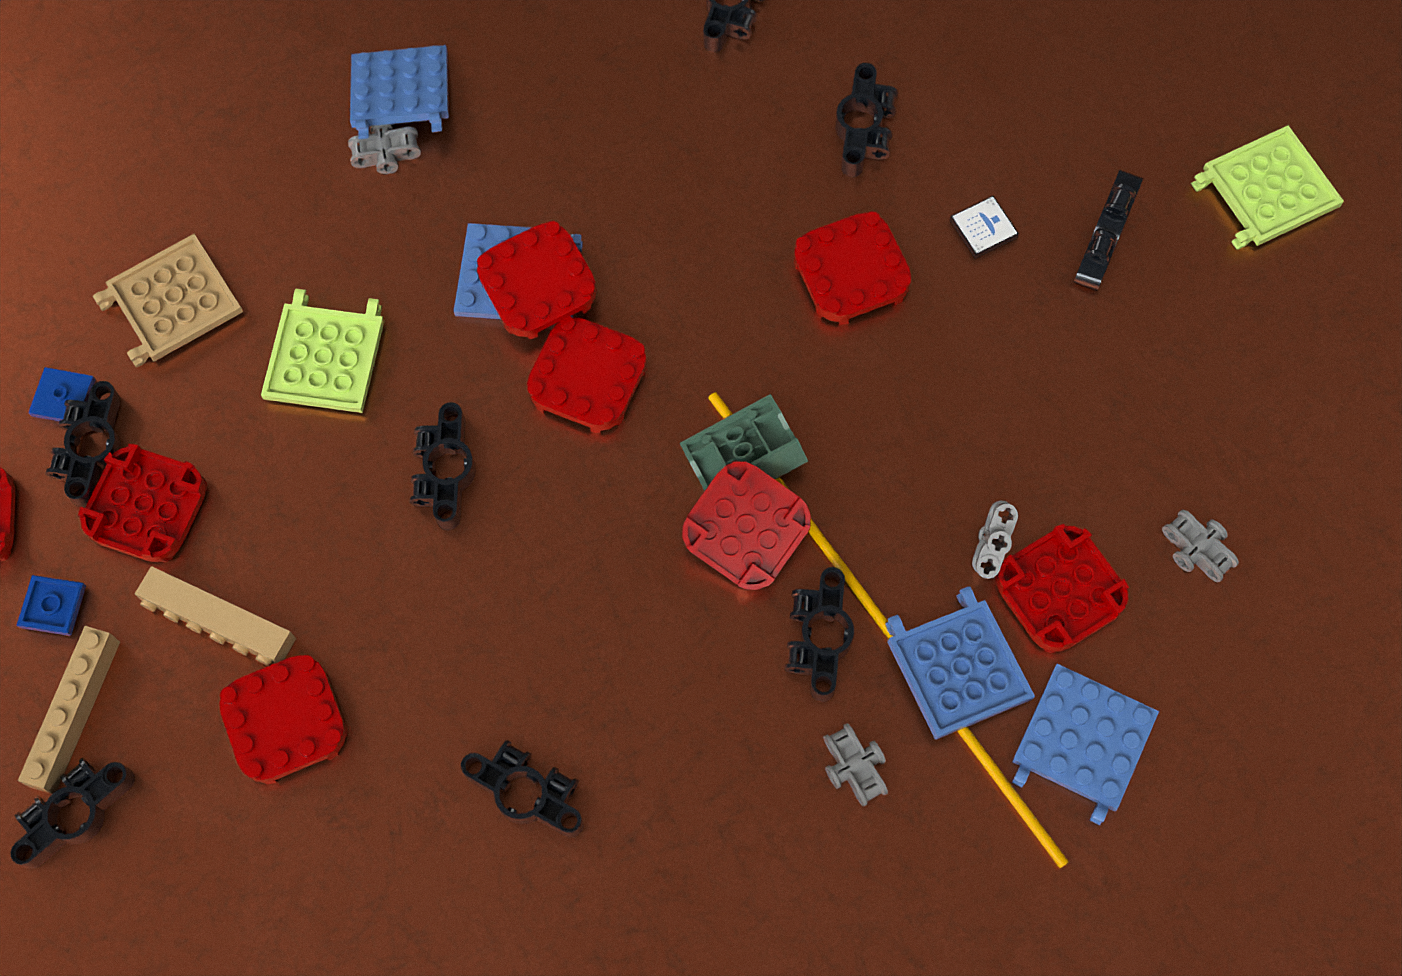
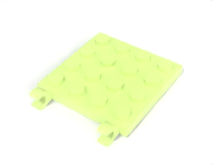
M1289 125L1206 163L1203 168L1204 172L1195 175L1196 181L1191 183L1197 192L1213 182L1246 229L1235 234L1236 239L1232 240V244L1237 250L1243 248L1252 240L1257 246L1340 207L1344 202Z
M295 289L292 304L284 303L261 397L264 400L363 413L384 325V319L380 316L382 305H379V299L369 298L366 314L308 307L309 296L305 295L306 290Z

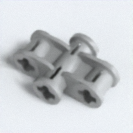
M392 124L371 126L372 134H369L368 139H359L358 136H354L348 140V147L352 150L351 165L356 168L376 165L377 171L381 174L394 173L398 170L397 161L415 159L421 154L416 140L418 131L413 127L392 130Z
M1003 500L992 504L985 525L978 534L979 543L972 559V566L983 578L990 579L999 573L1005 554L1012 546L1011 535L1018 520V512L1013 505ZM1006 510L1009 512L1008 517L1003 516L1001 518L998 515L999 511ZM989 561L991 563L990 567L983 568L981 566L982 562Z
M1180 510L1177 514L1178 517L1173 522L1162 527V531L1167 539L1181 550L1173 554L1174 561L1186 572H1191L1194 569V564H1196L1210 579L1220 582L1223 579V575L1231 567L1234 568L1239 564L1236 555L1220 542V540L1227 538V531L1215 520H1209L1205 528L1191 513L1186 510Z
M847 723L843 725L844 728L831 736L828 734L823 736L828 750L837 762L832 767L830 765L826 766L825 770L836 789L840 788L843 782L848 781L859 803L864 807L867 805V801L880 794L886 795L888 793L884 781L874 767L878 763H885L886 760L874 740L869 743L870 746L863 749L854 730Z

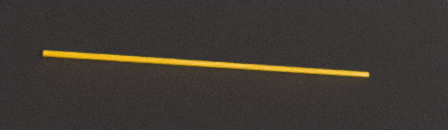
M716 392L708 397L723 419L732 415V412ZM780 477L775 479L783 486L788 488ZM811 519V527L808 533L832 565L843 572L845 582L888 639L893 637L885 626V623L888 622L886 617ZM965 727L958 730L957 732L1058 867L1062 868L1069 862L970 729Z

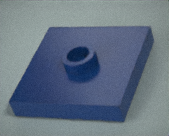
M45 367L28 413L32 417L54 421L63 420L66 409L64 406L65 401L77 400L88 402L91 388L96 379L91 375Z
M32 575L17 626L23 629L71 636L86 585L81 582Z

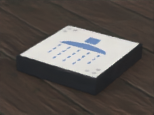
M994 196L950 216V222L975 259L1017 239L1019 236L1018 231Z

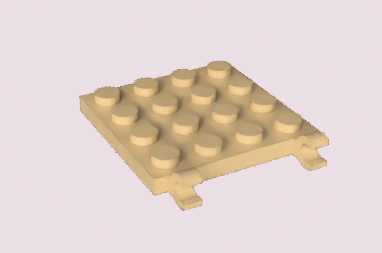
M195 234L106 281L105 283L108 288L93 295L102 311L110 308L116 300L141 340L142 345L127 352L135 367L143 365L148 357H151L153 361L162 358L243 312Z

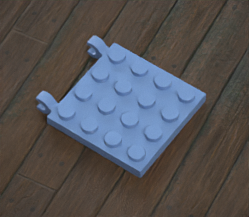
M446 45L351 55L350 123L352 128L356 127V130H358L359 139L369 138V126L430 120L432 132L442 131V119L449 118L448 52Z
M468 223L454 306L455 316L500 319L487 293L482 288L477 272V259L490 248L531 227ZM570 234L581 252L583 246L582 236L580 234Z
M970 586L961 589L960 594L956 595L964 609L908 631L905 630L898 614L888 618V622L885 623L889 634L893 636L888 639L887 643L935 740L1028 702L1035 697L986 601L978 603Z
M1056 664L1012 760L1013 763L1019 765L1012 783L1022 788L1030 771L1096 802L1097 804L1089 821L1101 825V822H1104L1108 809L1112 811L1118 809L1159 711L1064 666Z

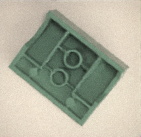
M771 394L680 442L704 491L717 472L733 461L751 463L773 479H777L808 462L798 439L794 436Z

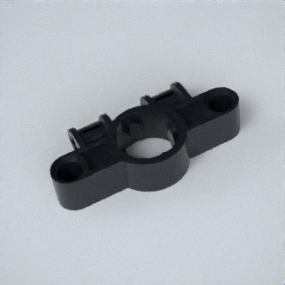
M707 0L709 14L703 28L704 47L710 52H718L725 46L728 36L743 40L749 39L752 33L750 30L752 24L756 22L758 17L757 13L751 9V0H742L739 4L733 6L721 5L715 0Z
M861 63L856 67L852 94L841 100L837 107L836 132L844 141L841 168L842 172L848 177H856L862 173L865 158L884 160L890 156L888 147L893 134L890 129L881 126L883 118H891L896 114L894 103L898 97V90L892 86L875 84L877 71L875 66L870 63ZM852 111L867 112L873 116L874 122L872 126L865 129L853 128L844 122L845 115Z
M1119 170L1074 279L1075 283L1098 291L1143 178Z
M99 381L92 386L88 402L77 400L65 401L64 417L58 424L60 428L67 430L64 437L65 448H52L51 464L45 471V474L51 478L66 481L64 486L65 494L78 507H86L100 479L101 472L107 465L104 461L105 457L109 452L113 454L121 449L120 439L113 429L120 405V397L113 385L107 381ZM111 393L107 399L101 400L104 394ZM93 430L99 433H104V431L109 433L110 436L106 441V449L100 455L95 457L86 455L83 458L76 454V446H79L80 438L85 433ZM85 488L83 494L75 496L78 489Z
M453 402L446 403L440 408L438 425H425L414 428L416 447L413 448V455L423 458V469L426 474L411 476L413 496L410 497L409 503L418 507H433V515L439 527L443 530H453L459 525L462 491L472 483L476 474L473 456L465 444V418L460 406ZM451 415L458 416L453 421H447V418ZM446 453L451 455L459 453L466 457L464 458L465 470L454 479L452 477L439 479L432 474L436 467L435 461ZM444 512H453L449 518H441Z
M829 567L822 572L819 590L795 589L792 591L794 604L793 612L790 613V619L803 622L802 641H790L787 643L789 658L788 664L785 665V671L794 674L811 675V695L820 702H826L834 696L838 660L842 659L849 652L854 637L853 622L849 615L842 610L844 574L835 567ZM833 578L839 584L835 587H830L825 581ZM819 619L834 622V620L838 621L844 627V644L835 650H832L830 647L818 648L810 640L812 627L810 626ZM797 654H800L799 661H797ZM827 682L830 685V689L826 692L819 691L816 688V684Z
M509 740L502 744L492 761L478 753H470L462 759L461 770L470 782L493 794L497 807L511 822L529 824L538 820L569 838L576 837L582 832L584 823L580 813L568 805L579 783V780L576 778L572 780L559 773L558 768L553 767L544 780L538 771L527 767L532 753L528 751L522 752L512 746V742ZM475 762L481 763L482 767L478 773L471 774L468 772L471 764ZM520 777H526L535 785L537 783L541 784L542 796L537 798L533 810L517 814V810L511 807L505 808L503 794L504 791L506 792L511 787V781ZM569 816L577 818L576 826L571 829L563 827V821Z
M81 758L79 764L68 774L60 776V779L67 787L54 792L46 802L41 797L36 796L34 798L35 802L22 813L17 812L15 814V818L27 833L12 846L10 851L12 860L23 867L35 869L46 862L65 844H82L91 840L97 835L103 825L104 811L133 786L135 781L133 771L121 763L112 762L97 773L84 758ZM123 771L122 779L114 783L115 775ZM82 797L83 802L90 807V815L87 822H84L79 827V830L74 833L62 834L64 829L58 824L57 820L60 809L69 804L71 799ZM32 848L31 857L24 860L25 852Z

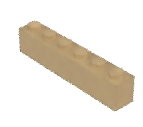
M152 566L135 592V595L141 600L140 605L153 612L157 608L164 612V617L176 623L180 619L187 623L186 627L199 634L202 630L210 633L209 638L220 644H224L225 641L233 644L232 648L243 655H247L250 652L257 656L255 658L257 661L266 666L285 660L296 640L289 630Z
M84 626L19 776V782L30 788L50 794L58 790L61 783L60 776L67 769L120 644V641L112 634Z

